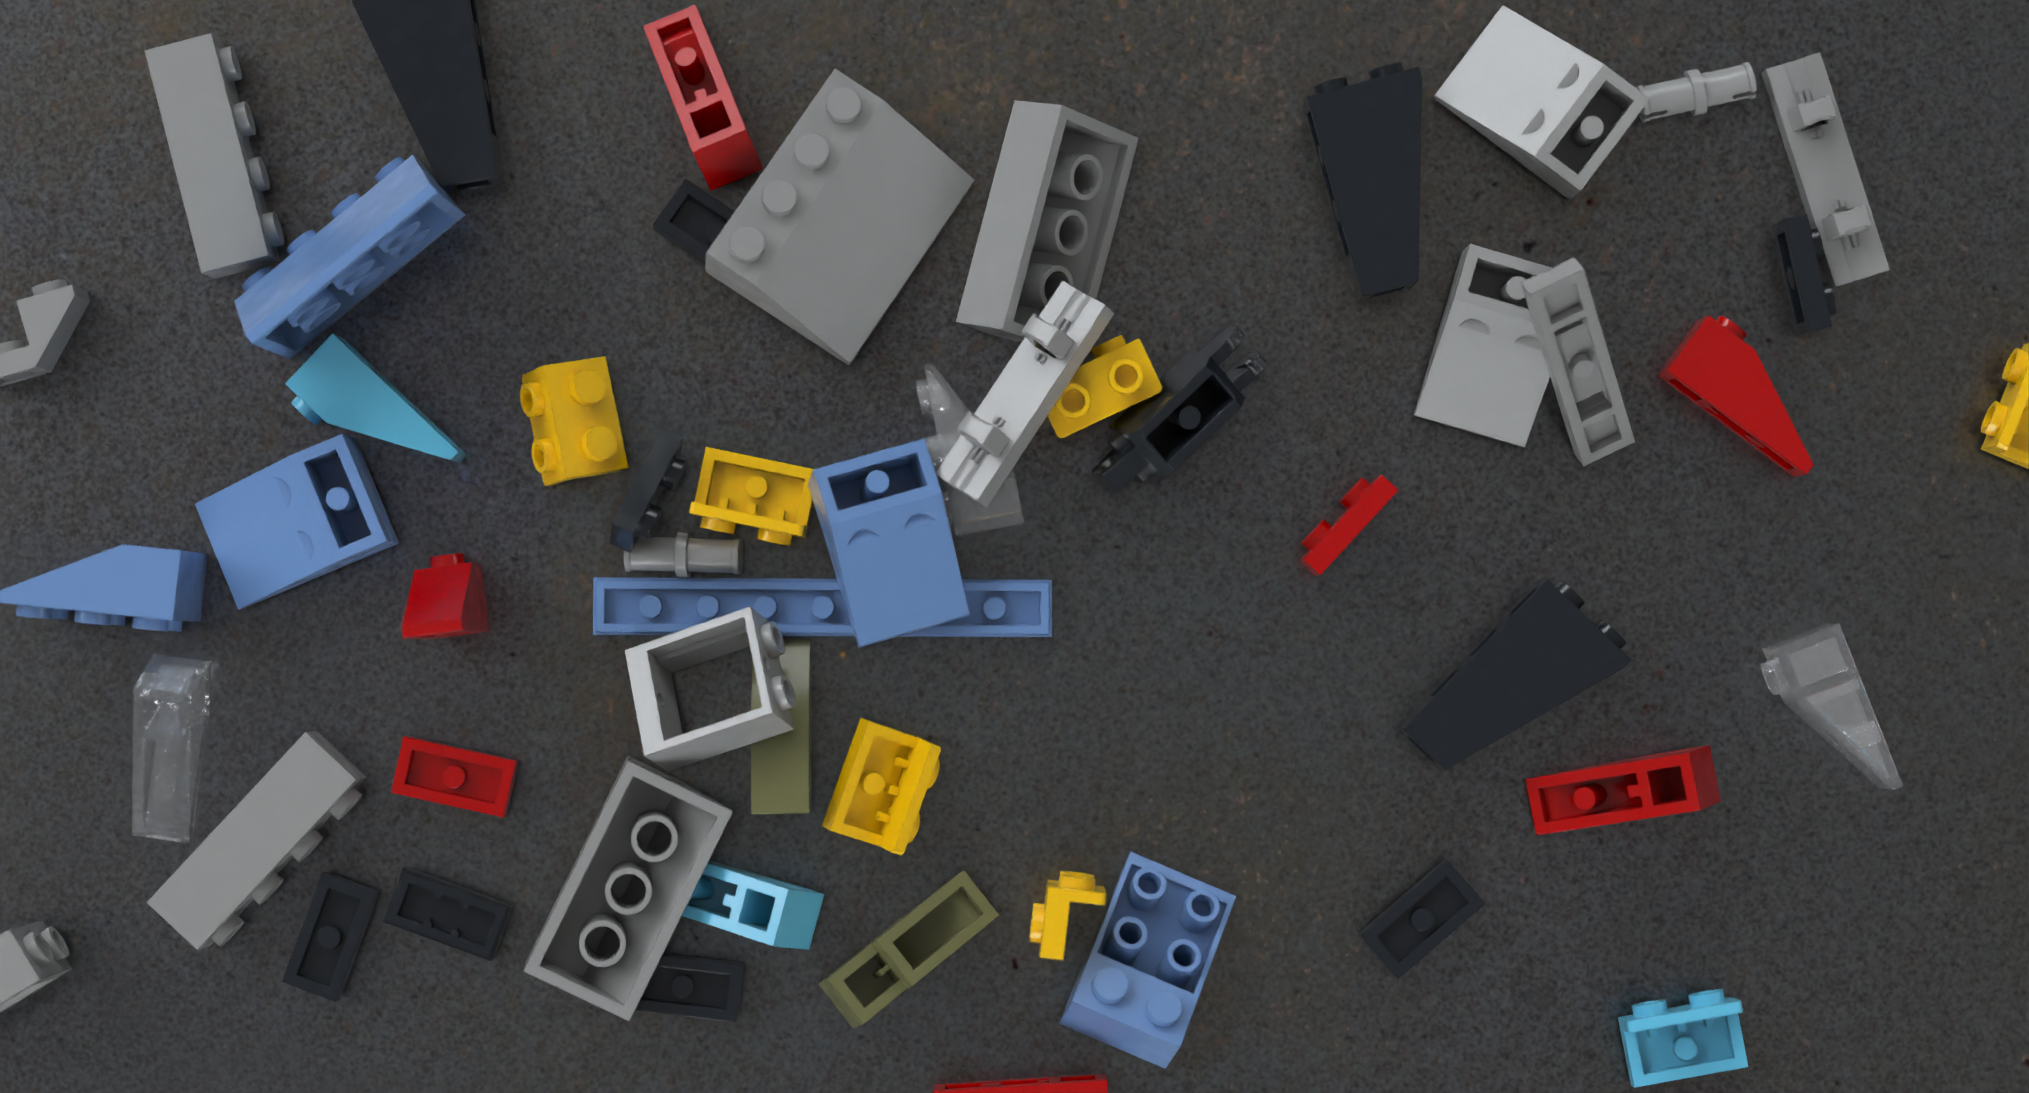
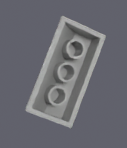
M1014 100L956 322L997 337L1021 343L1025 338L1021 331L1032 314L1040 315L1062 281L1097 299L1137 148L1138 137L1063 105Z
M628 755L526 960L524 972L630 1021L733 810L681 780Z

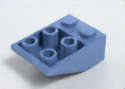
M340 434L292 454L195 503L238 610L399 543L357 440L345 434Z
M925 438L813 470L808 487L858 648L969 616L970 613L943 495Z
M122 544L0 590V603L17 604L16 616L68 620L69 610H75L74 622L125 626L126 616H133L132 628L182 632L183 621L201 622L208 554Z
M1130 852L1080 969L1059 1024L1166 1069L1182 1044L1236 896Z

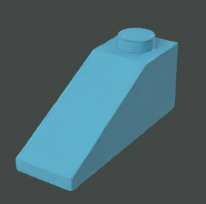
M332 333L285 383L297 395L291 401L292 405L316 426L323 419L326 423L457 463H461L467 456L458 445L355 348L338 335Z
M709 860L682 916L771 946L809 950L824 894L776 878Z

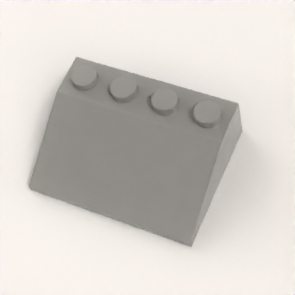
M834 69L706 252L705 272L850 366L966 196L975 179L883 99L837 69Z

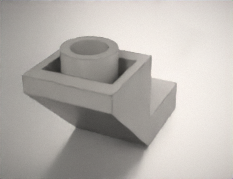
M65 279L53 280L34 286L32 288L34 296L16 301L29 345L25 346L24 340H13L0 344V387L52 372L90 303L87 290L72 284L67 286Z

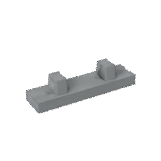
M1819 52L1765 69L1761 74L1810 227L1816 226L1822 239L1823 259L1821 262L1828 283L1832 288H1836L1890 270L1821 53ZM1824 120L1825 122L1823 125L1801 131L1803 128L1818 121Z
M1573 257L1556 265V267L1548 272L1537 274L1521 282L1575 456L1584 467L1634 443L1635 440L1584 268Z
M1062 281L1040 315L1032 314L1021 331L1025 338L975 414L969 411L957 428L961 435L936 471V476L987 508L1114 313L1105 304ZM1044 347H1045L1048 351H1050L1056 358H1054V357L1050 356L1049 354L1043 352L1042 350L1044 349Z

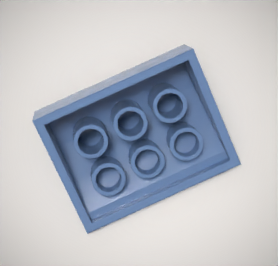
M411 155L407 160H404L402 157L392 160L376 174L375 179L378 183L362 197L358 193H354L345 198L332 210L331 216L334 220L317 234L312 229L300 235L286 249L290 255L273 270L269 266L261 268L243 283L242 288L245 293L234 302L245 336L253 345L291 359L466 214L448 192L439 185L438 180L425 164L416 156Z

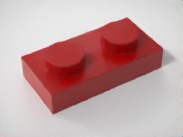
M1382 474L1377 476L1371 483L1364 477H1361L1339 501L1346 508L1343 514L1332 525L1323 519L1301 542V545L1308 552L1299 562L1313 575H1321L1397 493L1398 489Z
M403 736L391 793L498 817H507L519 760Z

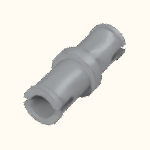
M1749 62L1706 73H1700L1698 69L1688 70L1684 72L1683 78L1635 87L1650 98L1639 113V118L1643 123L1649 122L1652 119L1688 111L1693 116L1705 114L1708 107L1747 98L1754 99L1756 98L1755 91H1757L1755 75Z
M678 532L676 538L650 537L647 540L639 537L631 553L624 551V567L626 572L634 570L675 572L678 578H690L692 572L733 573L740 575L744 561L742 538H693L690 532Z

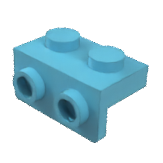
M1715 989L1689 994L1690 1004L1668 1008L1665 999L1633 1004V1015L1618 1017L1631 1086L1636 1088L1748 1067L1738 1013L1743 1012L1741 1000L1733 997L1725 998L1723 989Z

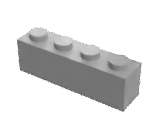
M212 33L144 50L201 273L217 279L281 262L277 246L284 245V236L277 214L274 211L269 213L267 211L263 191L270 189L269 177L260 156H253L248 136L255 135L256 128L248 103L246 101L239 102L234 81L241 80L242 73L234 48L232 46L225 47L224 42Z
M318 731L305 732L146 903L196 950L210 946L213 942L219 947L223 946L244 924V921L238 915L254 899L259 905L262 904L282 884L284 879L278 872L293 857L298 862H301L321 842L323 836L317 832L318 829L332 815L340 820L356 805L362 797L357 788L367 777Z

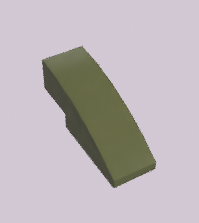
M783 639L785 653L779 657L782 672L791 682L795 694L796 705L790 708L794 729L751 744V814H802L812 812L811 639ZM753 659L751 711L762 707Z
M963 870L822 980L819 986L851 1027L855 1029L865 1024L906 989L915 985L997 918L999 914Z

